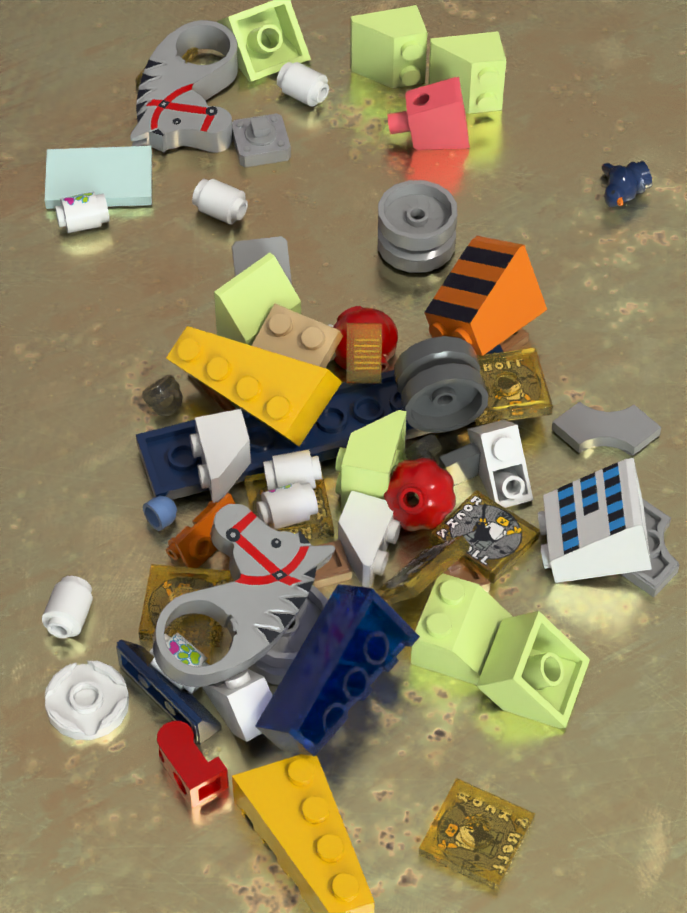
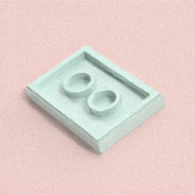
M152 146L47 149L46 209H55V206H60V198L95 192V195L104 193L107 207L152 205Z

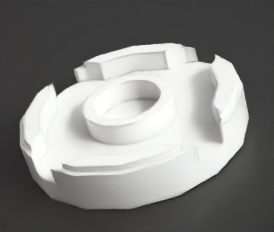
M87 661L88 664L77 665V663L67 665L53 675L46 687L45 709L50 723L61 734L75 740H94L108 735L121 725L128 712L129 693L123 676L112 666L100 661Z

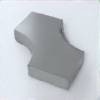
M578 402L552 422L551 430L578 453L592 447L608 446L621 449L632 456L660 436L661 426L634 404L624 410L605 412L592 409Z
M643 499L652 569L623 573L622 576L652 597H655L678 573L680 565L668 552L664 542V533L670 526L671 517Z

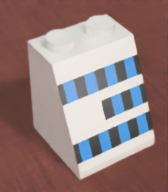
M634 458L614 463L543 495L545 511L538 512V521L541 535H547L548 544L541 545V554L544 569H552L555 583L652 569L644 504Z

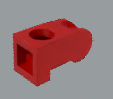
M171 721L165 723L159 729L157 744L159 746L160 761L191 808L229 788L226 766L219 756L209 762L206 760L196 746L193 730L187 723Z

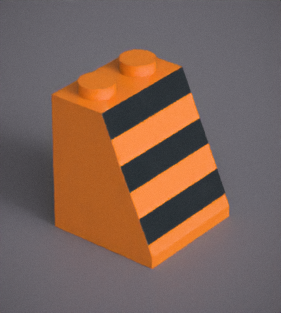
M476 236L466 247L424 313L429 323V333L432 338L442 336L461 338L472 345L477 355L483 356L544 313L547 307L525 245Z

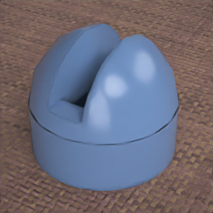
M158 496L143 504V512L150 525L157 531H161L175 520L177 507L169 497Z

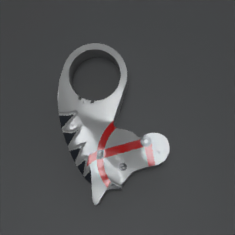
M193 21L170 33L156 47L144 69L136 103L137 125L130 135L131 141H134L132 146H152L162 152H165L167 149L188 146L211 153L222 152L230 147L233 141L231 114L224 108L208 106L206 103L207 99L229 86L236 78L238 72L237 40L229 28L214 21ZM199 49H211L225 55L220 61L209 65H196L189 62L186 64V61L182 59L186 54Z
M227 504L222 507L214 517L210 535L213 545L230 557L229 570L234 582L183 594L165 606L158 618L152 645L154 658L161 671L178 684L189 687H203L228 680L247 670L270 651L294 621L307 599L316 571L330 561L335 551V546H312L301 531L296 534L287 531H276L266 525L244 505ZM197 613L209 616L216 620L223 628L227 627L232 637L229 651L220 661L209 666L197 667L185 664L178 660L167 647L164 635L167 626L176 618L186 614Z

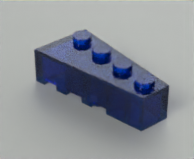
M338 584L255 727L279 749L315 757L349 718L348 711L357 701L363 702L373 691L371 687L373 682L382 672L389 673L399 662L396 656L405 646L412 647L420 636L373 588Z

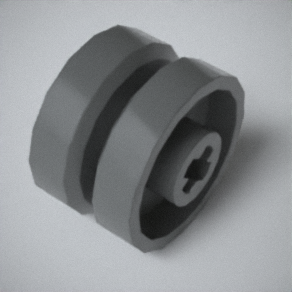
M448 336L428 338L405 350L394 364V379L397 390L401 395L402 409L407 411L406 420L410 426L422 432L441 433L466 426L478 418L488 405V391L485 381L480 374L477 354L472 345L461 338Z

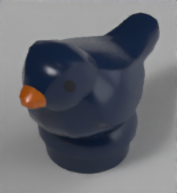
M644 161L630 162L627 166H613L610 163L602 165L603 173L609 178L608 187L604 194L608 207L622 206L623 203L633 200L636 194H642L646 189L652 187V177Z

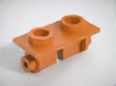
M227 493L219 502L213 503L212 500L208 502V506L192 520L194 524L192 528L186 526L175 538H171L168 541L169 546L166 548L168 556L175 561L182 558L191 574L217 550L211 540V528L216 513L227 504H235L230 493Z

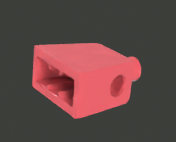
M459 77L408 90L405 94L407 111L387 114L390 134L411 132L413 147L416 150L470 148Z

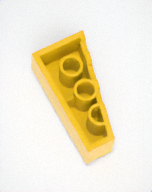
M189 326L185 328L166 359L182 371L297 446L301 445L342 384V381L329 369Z
M315 750L232 775L235 803L251 820L253 828L261 840L265 841L277 857L278 864L285 874H289L300 890V895L313 913H374V899Z

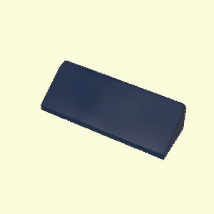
M122 639L116 643L119 666L174 721L187 723L193 730L194 739L197 744L201 745L221 729V723L185 688L179 690L150 665L154 657L144 647Z

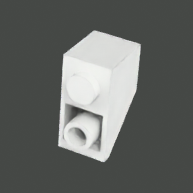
M241 409L195 417L196 434L190 435L192 453L194 458L201 457L203 464L197 466L202 489L209 488L213 503L219 502L228 493L251 463L250 440Z
M500 420L467 429L470 443H474L481 452L479 476L493 506L503 509L534 500L518 425L506 420Z
M351 491L338 521V540L341 541L348 562L361 585L370 589L376 574L382 576L385 571L389 556L386 549L389 543H396L401 526L400 521L393 519L394 511L388 507L386 500Z
M247 669L228 680L203 686V690L231 732L246 742L283 723L265 677Z

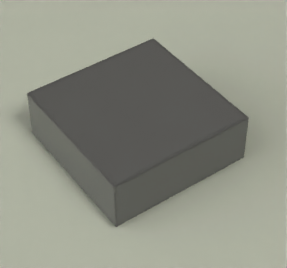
M470 443L440 456L439 466L452 475L455 486L479 475L481 452L474 443Z

